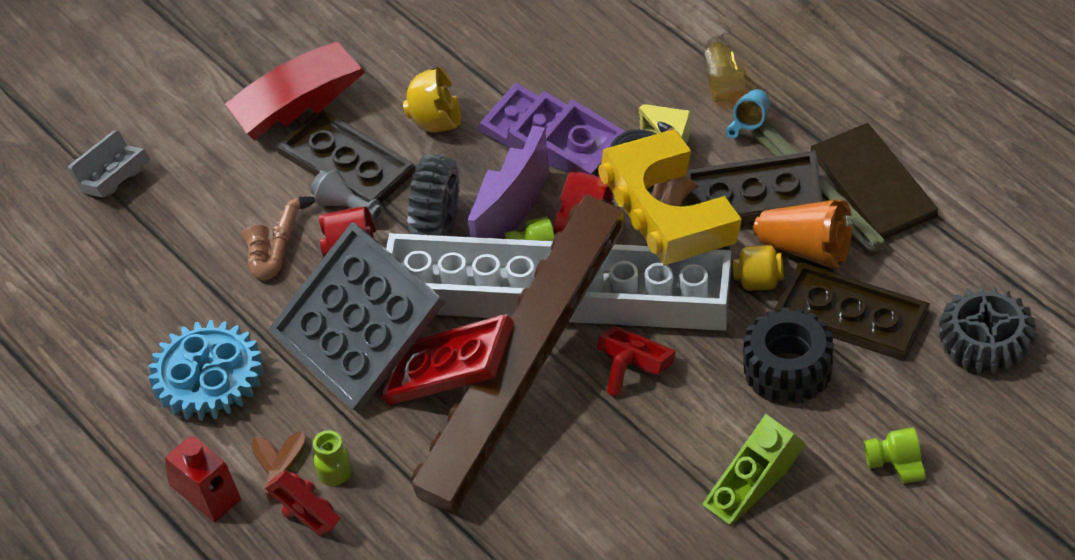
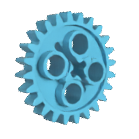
M213 320L208 322L206 328H201L199 322H195L194 330L192 331L183 326L181 327L183 335L178 337L175 334H169L171 343L160 342L161 353L152 354L154 363L148 366L151 373L148 377L155 398L160 399L163 408L170 406L173 415L183 410L185 419H189L193 412L198 414L199 420H203L206 412H211L212 417L216 419L220 409L230 414L231 404L234 403L242 407L244 406L242 396H254L252 387L260 386L258 376L263 375L261 365L263 360L256 340L251 341L249 332L241 334L238 325L229 330L226 321L221 323L218 328L214 327Z

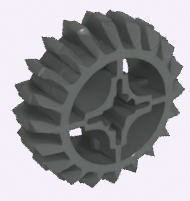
M426 154L416 165V171L413 174L412 184L410 185L407 208V222L410 234L449 236V233H452L460 192L459 169L453 158L440 154Z
M981 286L977 293L967 289L964 296L955 294L952 303H946L942 317L939 319V339L943 343L944 353L951 354L953 363L962 361L964 370L971 366L976 367L978 375L983 369H989L994 375L997 368L1008 372L1011 364L1020 366L1023 358H1028V355L1031 353V348L1036 338V333H1034L1036 323L1035 318L1031 317L1030 307H1023L1022 298L1012 300L1010 291L999 294L996 287L991 292H985Z

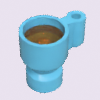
M752 90L739 99L733 108L734 121L726 129L728 138H736L742 128L752 130L762 125L770 107V98L764 91Z

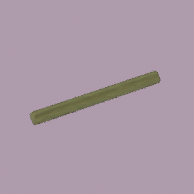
M763 122L761 126L753 129V136L774 157L797 154L768 122ZM820 176L823 201L844 200ZM849 205L852 216H846V226H852V236L868 253H878L885 244L884 239Z

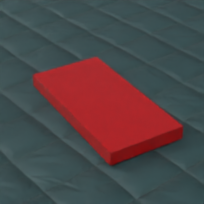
M505 314L417 339L390 373L381 398L388 405H393L495 378L514 321Z

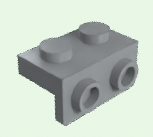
M113 130L68 166V170L82 193L103 198L113 194L118 189V185L126 178L138 174L142 169L141 166L148 162L150 158L145 149L128 146L120 132Z

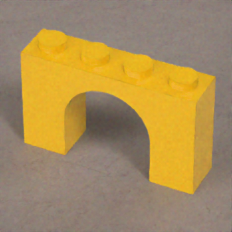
M675 129L603 149L601 165L598 168L601 181L604 184H608L617 204L625 209L630 216L633 227L641 232L647 241L649 250L657 255L663 265L736 244L742 220L725 196L692 206L679 207L662 203L647 191L649 187L687 175L691 150Z

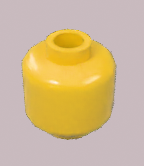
M772 245L744 247L740 252L739 259H733L734 280H741L742 286L746 291L775 289L778 281L784 280L782 253H777Z

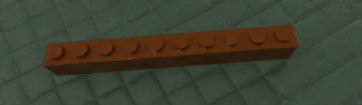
M585 194L579 205L575 204L572 207L568 216L567 226L563 232L559 231L555 235L551 245L552 251L546 260L542 259L537 265L534 281L529 288L525 287L522 290L517 302L518 307L513 316H509L514 321L495 378L466 385V394L460 404H454L450 410L448 424L444 431L437 433L432 440L430 454L426 461L419 463L414 470L412 485L418 499L454 516L456 515L623 231L625 224L622 209Z

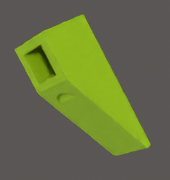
M765 414L702 505L732 526L786 474L806 443Z

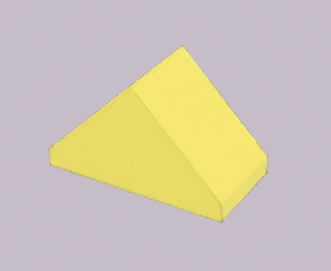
M646 104L639 107L640 129L659 134L661 132L657 122L661 121L673 126L687 144L690 136V111Z

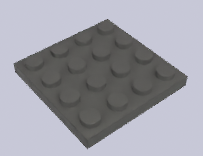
M352 221L268 330L352 410L360 413L446 301L362 227Z

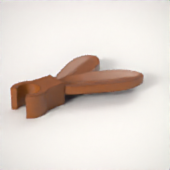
M296 432L289 436L278 453H276L267 439L257 436L252 440L253 453L268 474V481L264 488L273 477L284 470L288 471L301 454L306 441L303 432ZM265 490L266 498L270 502L272 500L271 495Z

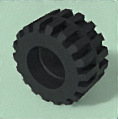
M781 308V312L771 310L766 312V317L758 316L754 319V325H749L743 341V369L746 381L749 386H753V391L757 395L764 393L765 399L773 402L774 399H778L780 404L787 405L788 401H795V404L803 403V398L807 397L811 400L817 397V391L823 392L827 387V382H830L832 377L834 347L831 331H827L826 323L824 321L817 322L816 315L813 313L806 315L804 310L797 308L796 311H789V308ZM781 353H794L800 355L801 357L794 359H783L775 355Z

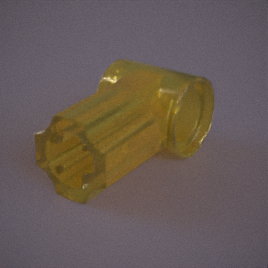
M723 42L712 43L708 49L704 50V60L709 73V86L713 102L741 98L747 94L746 81L743 70L737 68L731 47Z

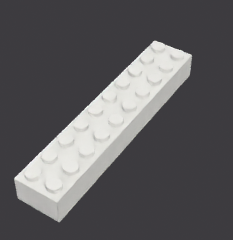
M389 233L386 249L446 301L436 315L494 318L505 314L513 316L518 307L517 302L522 290L525 287L529 288L535 279L534 274L537 265L542 259H547L552 251L551 245L553 241ZM614 244L569 322L726 331L731 287V250H713L663 265L657 255L649 250L648 246Z

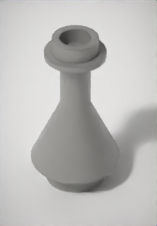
M337 170L320 172L311 185V194L315 196V202L319 206H348L350 208L367 206L374 223L382 215L383 207L379 201L373 199L368 203L354 195Z

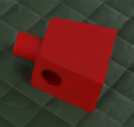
M188 437L165 457L169 486L214 523L241 501L240 494L225 461L196 437ZM210 484H212L213 491H210L209 489Z

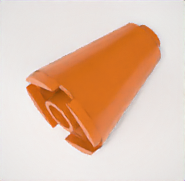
M838 199L764 210L760 217H756L753 230L754 235L758 237L759 242L763 245H772L777 250L829 268L838 269L840 268L838 262H845L850 250L852 226H846V216H852L848 202Z

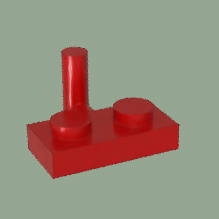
M616 325L599 336L596 348L608 353L609 357L614 359L607 386V393L613 396H618L621 393L628 364L631 363L638 366L645 373L659 375L674 363L676 355L675 350Z
M287 470L273 477L264 488L283 505L282 515L285 518L296 516L318 536L332 530L341 519L327 500L317 497L312 493L315 490V485L311 481L303 480L300 476L289 473Z

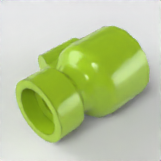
M547 216L526 221V228L523 232L514 230L504 233L505 239L553 241L555 237L551 221Z
M914 427L891 431L883 441L877 438L863 440L869 469L882 467L885 462H890L903 484L926 480L919 441Z
M327 430L318 433L313 440L315 451L313 460L317 478L326 486L341 485L350 478L352 473L349 453L343 447L342 438L337 432Z

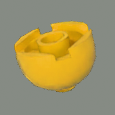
M442 67L429 69L416 75L411 80L407 89V100L403 101V108L407 118H413L416 125L432 133L458 128L457 126L461 123V112L457 95L451 96L448 87L453 86Z

